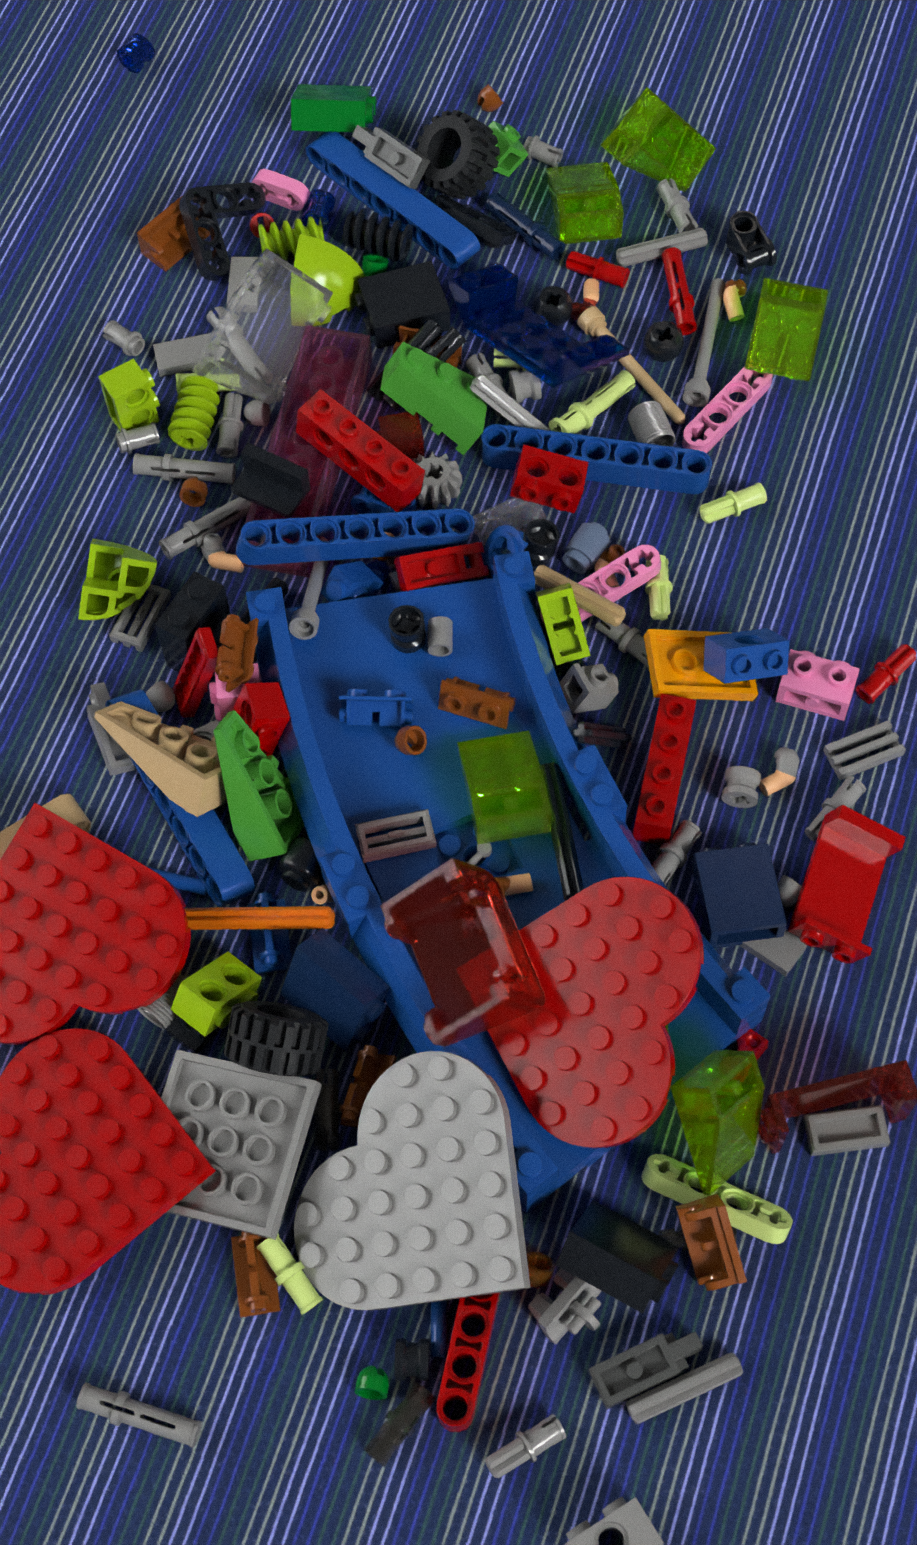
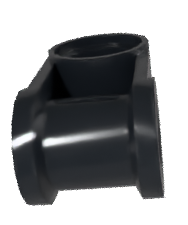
M749 211L734 213L730 218L726 244L734 256L741 273L747 275L754 268L763 265H775L777 261L775 247L765 234L757 217Z

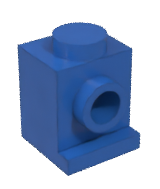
M362 561L334 565L320 593L329 602L375 596L383 582Z

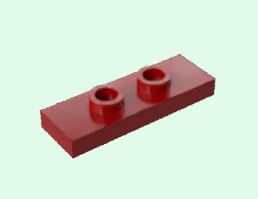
M210 627L197 629L172 689L183 718L195 716L204 693L208 691L211 677L215 672L218 648Z

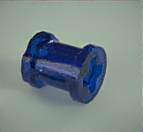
M314 189L310 192L308 210L302 216V223L305 227L307 226L308 217L312 216L317 225H319L321 218L323 232L329 228V213L333 210L336 202L335 197L330 192L322 189Z

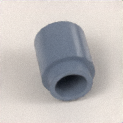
M596 522L582 523L564 549L565 555L562 558L564 564L579 574H584L587 570H591L610 544L607 530Z

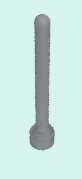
M717 278L712 282L694 376L684 387L683 401L692 407H703L709 402L711 388L706 378L725 282L721 278Z
M321 537V539H320V540H322V541H328V540H327L326 538H324V537ZM329 560L314 561L302 607L292 614L289 630L298 639L308 640L317 634L320 620L315 610Z

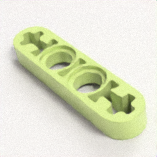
M654 1154L647 1159L641 1178L643 1183L653 1191L682 1204L718 1194L726 1206L732 1227L771 1244H780L786 1240L793 1219L780 1206L669 1156ZM691 1187L698 1188V1189L702 1190V1191L705 1192V1193L697 1192L696 1190L692 1189ZM728 1204L735 1205L742 1210L735 1209Z

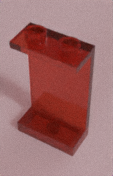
M907 1060L770 1094L764 1108L761 1110L760 1120L757 1121V1129L762 1143L769 1144L772 1154L779 1153L789 1133L786 1122L787 1118L881 1095L891 1124L906 1120L917 1103V1088Z

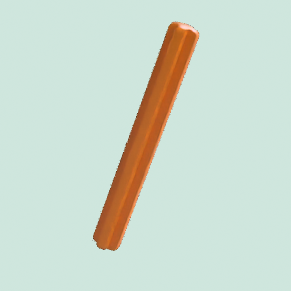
M329 906L185 908L188 927L191 930L330 929L335 924L334 919L336 916L335 911Z

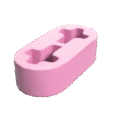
M261 169L251 182L263 189L266 201L294 211L303 209L310 198L309 189L302 182L268 169Z

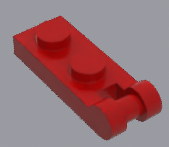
M475 542L395 558L394 563L401 592L490 576L488 565H484L481 554L484 553L483 543ZM464 557H468L471 568H466Z

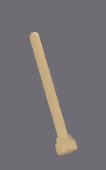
M596 306L586 309L578 318L577 325L585 334H591L593 337L597 336L653 400L660 403L663 411L675 424H683L686 419L685 414L606 328L607 323L605 322L604 314Z

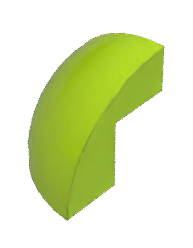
M302 234L299 235L293 268L291 319L292 327H313L331 322L332 316L345 308L348 312L356 306L354 294L359 293L357 279L364 278L365 275L358 263L342 249L327 241Z
M92 539L86 578L82 585L78 619L99 620L109 618L121 613L123 609L130 606L137 599L139 600L152 582L157 560L146 552L126 545Z

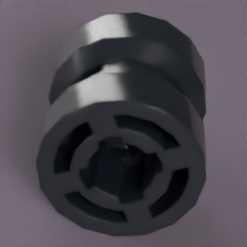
M546 519L531 521L524 533L523 541L528 543L524 551H529L532 566L548 564L553 557L554 548L559 540L557 526Z
M411 605L395 608L388 619L391 642L394 648L403 653H414L420 650L426 641L422 612Z

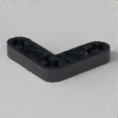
M246 182L194 187L189 189L180 198L179 208L200 274L209 281L219 280L227 273L230 267L229 257L217 219L255 214L266 201L265 193L259 185ZM218 194L227 198L229 202L228 209L218 204L216 200ZM247 194L248 198L254 199V203L250 199L242 200L240 203L239 200ZM192 199H193V202H194V203L200 205V208H199V209H198L197 205H192V204H191L190 201H191ZM199 227L209 231L211 235L210 242L201 239L198 234ZM211 260L213 264H218L219 268L216 269L215 266L210 265L209 261Z

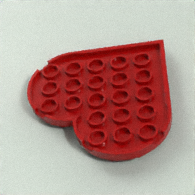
M37 803L33 804L0 859V1043L24 1044V1042L32 1041L55 1032L73 1016L79 1006L97 1013L117 1015L152 1004L174 984L185 965L190 948L191 928L188 927L184 908L186 905L179 892L166 878Z
M615 877L599 881L583 889L456 970L527 1108L547 1132L572 1145L588 1148H608L618 1146L638 1137L660 1116L668 1102L666 1098L670 1090L672 1075L675 1076L674 1050L665 1026L679 1016L693 998L697 990L696 984L701 964H704L703 941L698 924L688 907L674 893L652 881L636 877Z
M72 1028L58 1030L41 1036L17 1053L0 1076V1285L17 1293H40L42 1295L54 1294L75 1286L90 1276L216 1171L129 1054L119 1044L104 1034L89 1029Z

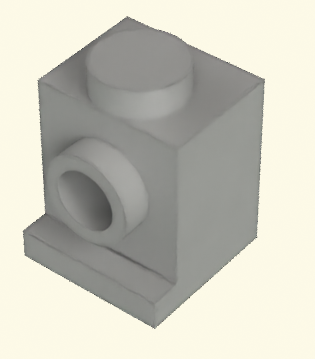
M579 663L573 664L559 682L573 714L606 709L619 693L616 675L608 673L604 664L582 667ZM577 688H581L583 692L579 694Z

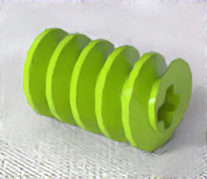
M312 216L308 217L306 227H304L301 219L297 218L293 229L289 222L284 220L282 230L280 231L275 222H271L269 232H266L262 224H258L263 259L264 256H267L271 264L275 263L276 254L280 255L283 262H287L289 252H292L295 257L300 234L324 240L321 218L319 225H317Z
M187 376L183 379L180 386L181 390L178 393L177 402L174 406L171 423L168 427V435L180 447L192 451H202L208 446L207 439L211 435L210 428L214 424L213 417H215L217 413L216 407L220 403V397L217 394L219 387L216 382L204 376Z

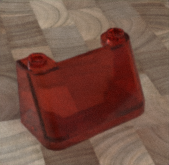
M451 858L380 905L385 917L384 926L388 934L396 940L399 939L402 942L411 944L435 1006V1008L425 1013V1023L423 1024L425 1034L434 1045L444 1047L527 1015L545 1004L543 988L499 883L489 871Z

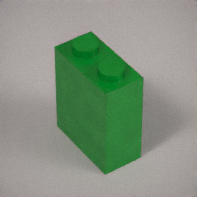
M298 84L291 97V130L354 132L357 125L364 128L365 126L368 127L369 123H373L374 115L377 112L376 96H371V86Z

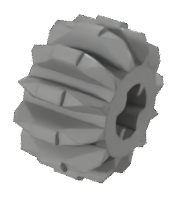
M433 451L429 458L419 454L416 464L425 470L421 493L415 500L419 501L421 508L428 503L432 504L434 510H436L439 503L449 507L451 498H458L462 484V474L459 471L457 462L449 461L446 453L439 458L436 457Z

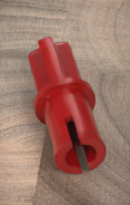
M575 251L568 255L566 261V268L568 270L619 286L620 288L626 286L630 274V268L604 261V257L597 259Z
M907 644L900 645L884 662H878L875 665V671L855 688L857 695L867 704H873L875 699L890 685L898 683V677L916 660V651Z

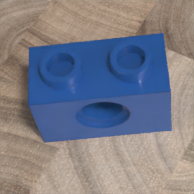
M769 628L705 636L703 671L724 684L787 675L790 640Z

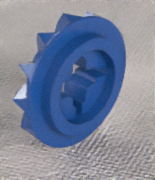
M502 525L491 532L485 543L483 553L484 564L488 565L489 573L492 577L493 556L503 555L501 550L505 551V549L511 551L510 553L523 552L528 546V543L522 540L524 532L515 529V526Z

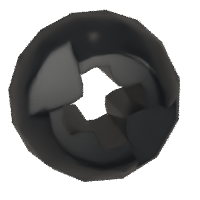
M548 286L536 294L532 309L535 318L542 325L556 327L569 320L573 311V303L570 294L563 288Z
M655 322L647 328L643 338V346L646 354L653 360L659 362L672 361L680 355L684 346V337L681 329L673 322Z

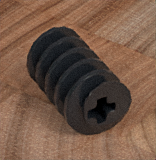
M362 208L358 215H355L354 210L348 214L342 234V241L346 246L354 244V247L358 250L365 249L370 254L377 252V255L385 258L388 256L393 262L398 260L403 262L406 259L413 239L412 224H407L404 231H401V220H396L393 226L390 227L389 216H384L381 223H378V213L373 212L370 218L367 219V209Z

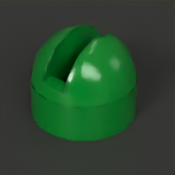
M379 255L363 256L362 271L365 277L387 271V258Z
M367 1366L359 1373L354 1392L359 1397L365 1399L384 1400L388 1394L389 1377L384 1369Z

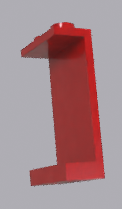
M841 805L825 814L788 932L800 937V941L808 946L820 947L832 953L834 959L843 963H854L870 956L873 948L861 943L880 878L887 857L902 850L906 837L845 805Z

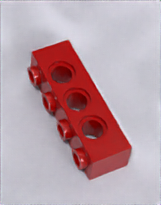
M322 389L298 409L296 433L393 510L401 512L421 493L425 470Z
M661 693L635 818L633 836L636 841L662 845L670 840L697 700Z

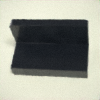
M247 443L241 452L244 469L232 485V493L283 517L291 518L311 489L308 469L251 443Z

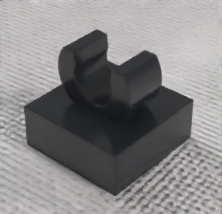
M177 1015L168 1028H166L169 1036L189 1051L199 1054L220 1028L218 1027L204 1037Z

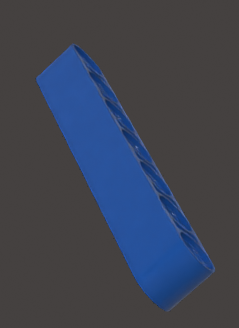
M325 132L306 147V155L312 165L374 212H377L382 218L389 216L391 225L396 220H401V231H404L407 224H412V240L447 267L453 270L458 269L480 250V243L477 237L468 228L418 191L407 187L364 157L365 153L338 132Z
M502 424L489 425L481 434V458L487 466L492 468L515 471L523 445H528L589 462L585 479L588 481L686 494L702 493L709 485L712 460L708 454L700 450Z
M458 508L254 520L243 525L236 545V554L241 562L247 565L404 556L464 545L467 543L475 527V521L468 511ZM451 528L457 529L460 533L453 531ZM418 530H422L426 532L428 535H424L420 533ZM385 532H389L395 537H390ZM351 534H356L362 539H356ZM317 536L324 537L328 541H322L318 539ZM284 538L290 539V540H292L294 543H293V544H292V543H287V542H285L283 539H284ZM248 541H255L260 545L255 546L250 544Z
M141 689L107 700L105 703V707L122 701L158 715L148 696ZM131 758L200 881L204 884L213 903L217 907H223L252 895L255 892L253 877L214 809L198 817L186 812L184 808L169 800Z

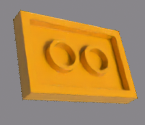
M648 629L643 636L654 698H660L662 693L689 699L754 701L758 696L756 679L724 684L703 671L705 636L731 632Z

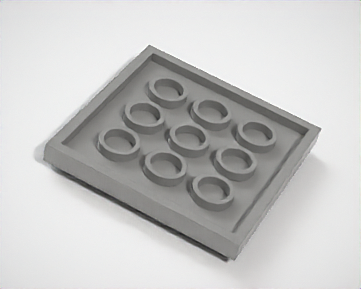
M176 1050L161 1098L216 1171L169 1209L167 1213L276 1240L322 1085L311 1079L293 1075L280 1076L262 1073L240 1066L235 1062Z

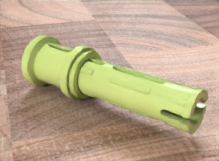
M622 370L586 400L574 402L563 416L553 418L549 422V429L551 431L577 434L582 429L588 430L593 425L594 418L635 388L636 385L634 383L636 382L634 377L628 371Z

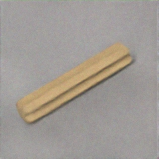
M539 565L536 571H534L535 584L548 589L570 583L579 608L613 626H619L624 620L626 612L622 606L545 565Z

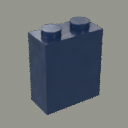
M744 843L736 848L728 849L711 847L694 853L692 873L706 939L713 948L737 946L747 941L784 936L787 922L768 843L759 845Z
M322 928L297 946L280 995L293 1006L314 1012L325 1019L329 1024L327 1036L342 1050L347 1052L357 1043L360 1045L365 1044L375 1033L376 1027L374 1023L386 1007L384 999L390 986Z

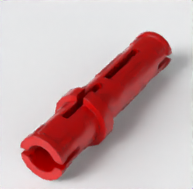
M672 247L664 250L661 254L670 293L668 304L670 311L674 313L676 325L681 329L682 334L689 335L697 329L693 313L695 302L693 295L689 293L681 250ZM674 273H676V275H677L678 283H676V279H675V274H674ZM680 299H682L683 309L681 307Z

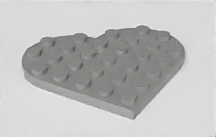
M420 1052L394 1063L373 1084L363 1103L358 1122V1145L341 1150L324 1161L311 1175L300 1195L294 1221V1239L298 1259L305 1266L303 1270L307 1278L327 1299L343 1307L355 1310H382L531 1288L511 1120L501 1089L495 1080L474 1064L473 1061L448 1052Z

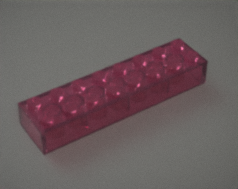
M310 325L305 327L267 450L308 469L311 489L291 518L327 516L341 470L338 465L296 433L298 409L322 389L356 416L372 362L370 335ZM251 502L245 524L254 520L288 518ZM286 538L283 539V540H284L285 542H287V543H292V544L294 543V542H293L292 540H290V539H286ZM248 541V542H249L250 544H252V545H255V546H259V545H260L259 543H257V542H255V541ZM314 561L268 565H247L243 563V566L309 578Z

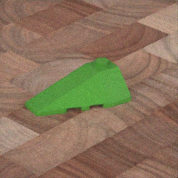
M235 710L229 711L213 732L233 832L249 862L286 854L293 839L298 837L304 828L289 779L284 777L277 769L279 761L274 755L266 756L260 749L259 738Z

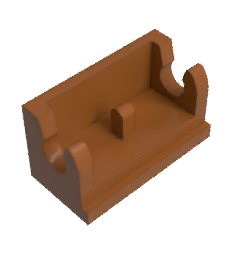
M180 198L137 232L141 254L165 272L192 250L179 208ZM203 227L198 228V234L202 240L210 235L207 229Z
M715 1194L675 1206L698 1284H705L706 1290L712 1291L737 1283L747 1282L726 1206L720 1196Z

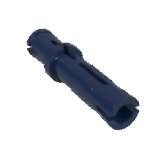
M498 192L497 194L493 193L488 198L485 204L486 210L493 213L524 237L526 244L530 247H537L551 260L560 258L565 250V243L550 234L543 223L533 221Z

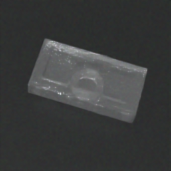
M514 497L474 515V530L485 546L489 535L497 527L502 525L515 526V529L524 532L531 521L546 519V514L538 503L527 502Z

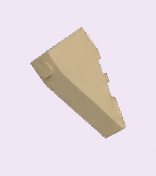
M122 701L95 712L94 718L169 800L196 817L223 804L226 799V793L214 736L209 741L193 735L194 728L184 724L180 728L161 723V716Z

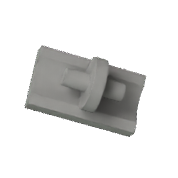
M560 1268L555 1274L554 1282L562 1290V1293L555 1301L544 1293L538 1294L528 1307L546 1338L555 1345L567 1331L576 1335L583 1325L592 1331H595L600 1325L593 1314L601 1306L600 1301L596 1299L601 1290Z

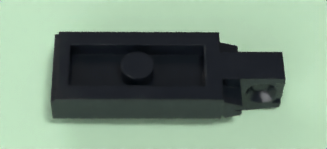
M437 195L434 204L468 228L472 233L483 238L482 242L492 248H500L501 246L514 243L517 235L515 230L468 204L462 205L445 195Z

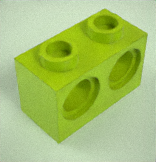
M134 358L98 376L109 415L120 432L122 428H125L127 431L160 421L156 409L160 406L155 392L151 389L155 386L154 380L147 368L141 370Z
M570 583L535 592L556 665L591 656Z
M227 951L180 983L170 1010L205 1037L218 1027L223 1029L229 1024L232 1007L235 1004L258 1000L259 995L256 992L262 977Z

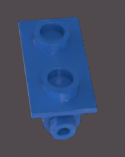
M348 689L347 696H339L341 702H346V708L339 709V722H346L347 726H372L373 712H380L379 726L405 727V724H412L413 709H406V703H413V698L406 697V691L384 690V696H369V690Z
M267 892L258 894L257 900L254 903L248 904V907H286L285 899L275 900L272 898V894ZM250 929L255 972L259 974L288 970L292 962L288 929Z

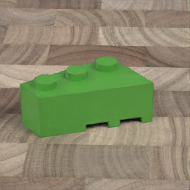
M402 342L384 366L380 390L413 416L417 412L433 424L431 430L438 436L443 432L458 444L455 449L462 455L469 450L483 433L487 403L470 390L472 381L476 377L423 352L421 349Z

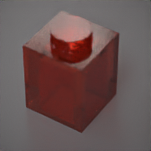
M409 412L378 417L379 430L375 432L410 459L418 458L419 454L423 457L425 456L423 433L417 412L414 416Z

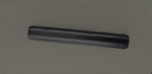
M551 762L540 765L539 776L563 896L566 901L582 891L584 887L559 765Z

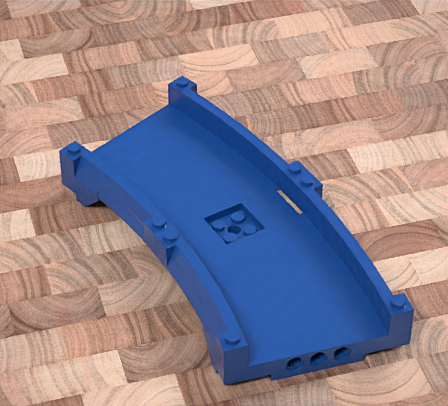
M529 551L493 556V578L317 604L315 612L319 617L320 623L317 634L308 640L296 638L289 630L292 614L302 606L285 609L282 587L246 592L250 621L255 618L259 619L256 653L262 682H279L290 714V719L278 741V745L298 810L320 865L322 877L351 940H354L364 963L390 986L384 1000L415 1052L442 1051L465 1057L473 1061L487 1075H490L501 1089L511 1120L521 1208L527 1215L581 1169L590 1167L613 1147L588 1148L569 1144L547 1132L532 1116L456 971L476 957H467L466 949H460L453 944V912L458 908H462V902L486 901L485 895L482 893V887L487 879L530 873L533 891L505 896V900L502 903L493 905V908L500 910L502 913L503 941L565 901L539 776L540 765L551 762L559 765L561 780L592 839L584 841L568 810L584 889L599 881L615 877L642 878L667 889L625 823L627 804L595 744L586 747L585 744L578 742V737H573L572 735L573 729L578 728L570 712L549 654V647L535 602V577ZM403 605L415 606L424 616L426 641L424 646L414 653L400 652L394 648L391 642L388 619L395 608ZM433 617H448L453 622V652L448 656L437 657L428 653V620ZM457 676L461 680L480 685L479 691L482 692L485 691L486 687L501 692H510V696L516 698V703L513 711L509 712L507 729L438 709L441 681L446 680V678L453 679ZM348 689L369 690V696H384V690L406 691V697L413 698V703H406V709H413L412 724H405V726H419L425 731L427 736L425 750L419 755H405L399 752L395 746L394 739L398 731L403 727L379 726L380 712H373L372 726H347L346 722H339V709L346 708V702H341L339 696H347ZM428 809L436 839V847L366 862L365 865L377 888L376 891L363 864L355 824ZM422 822L418 824L366 834L365 836L366 838H370L388 834L389 832L396 830H407L424 826V823ZM480 842H489L492 846L491 855L481 858L483 863L474 866L451 891L449 900H439L436 895L438 888L446 886L466 865V861L477 853V845ZM702 933L704 964H701L696 984L697 990L682 1013L665 1026L670 1036L675 1056V1076L672 1075L670 1090L666 1098L668 1102L703 1074L704 1069L734 1045L737 1039L762 1022L771 996L745 966L735 974Z

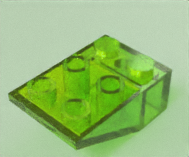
M648 87L632 102L601 144L605 150L624 166L660 182L667 179L669 183V178H672L678 190L683 192L689 188L716 150V147Z
M608 162L546 168L558 240L565 244L622 238L624 211L619 187Z
M764 278L744 369L810 382L828 290Z
M529 730L457 742L477 845L551 832V807L545 780Z
M715 1050L670 1086L704 1195H711L754 1156L765 1088L754 1051Z

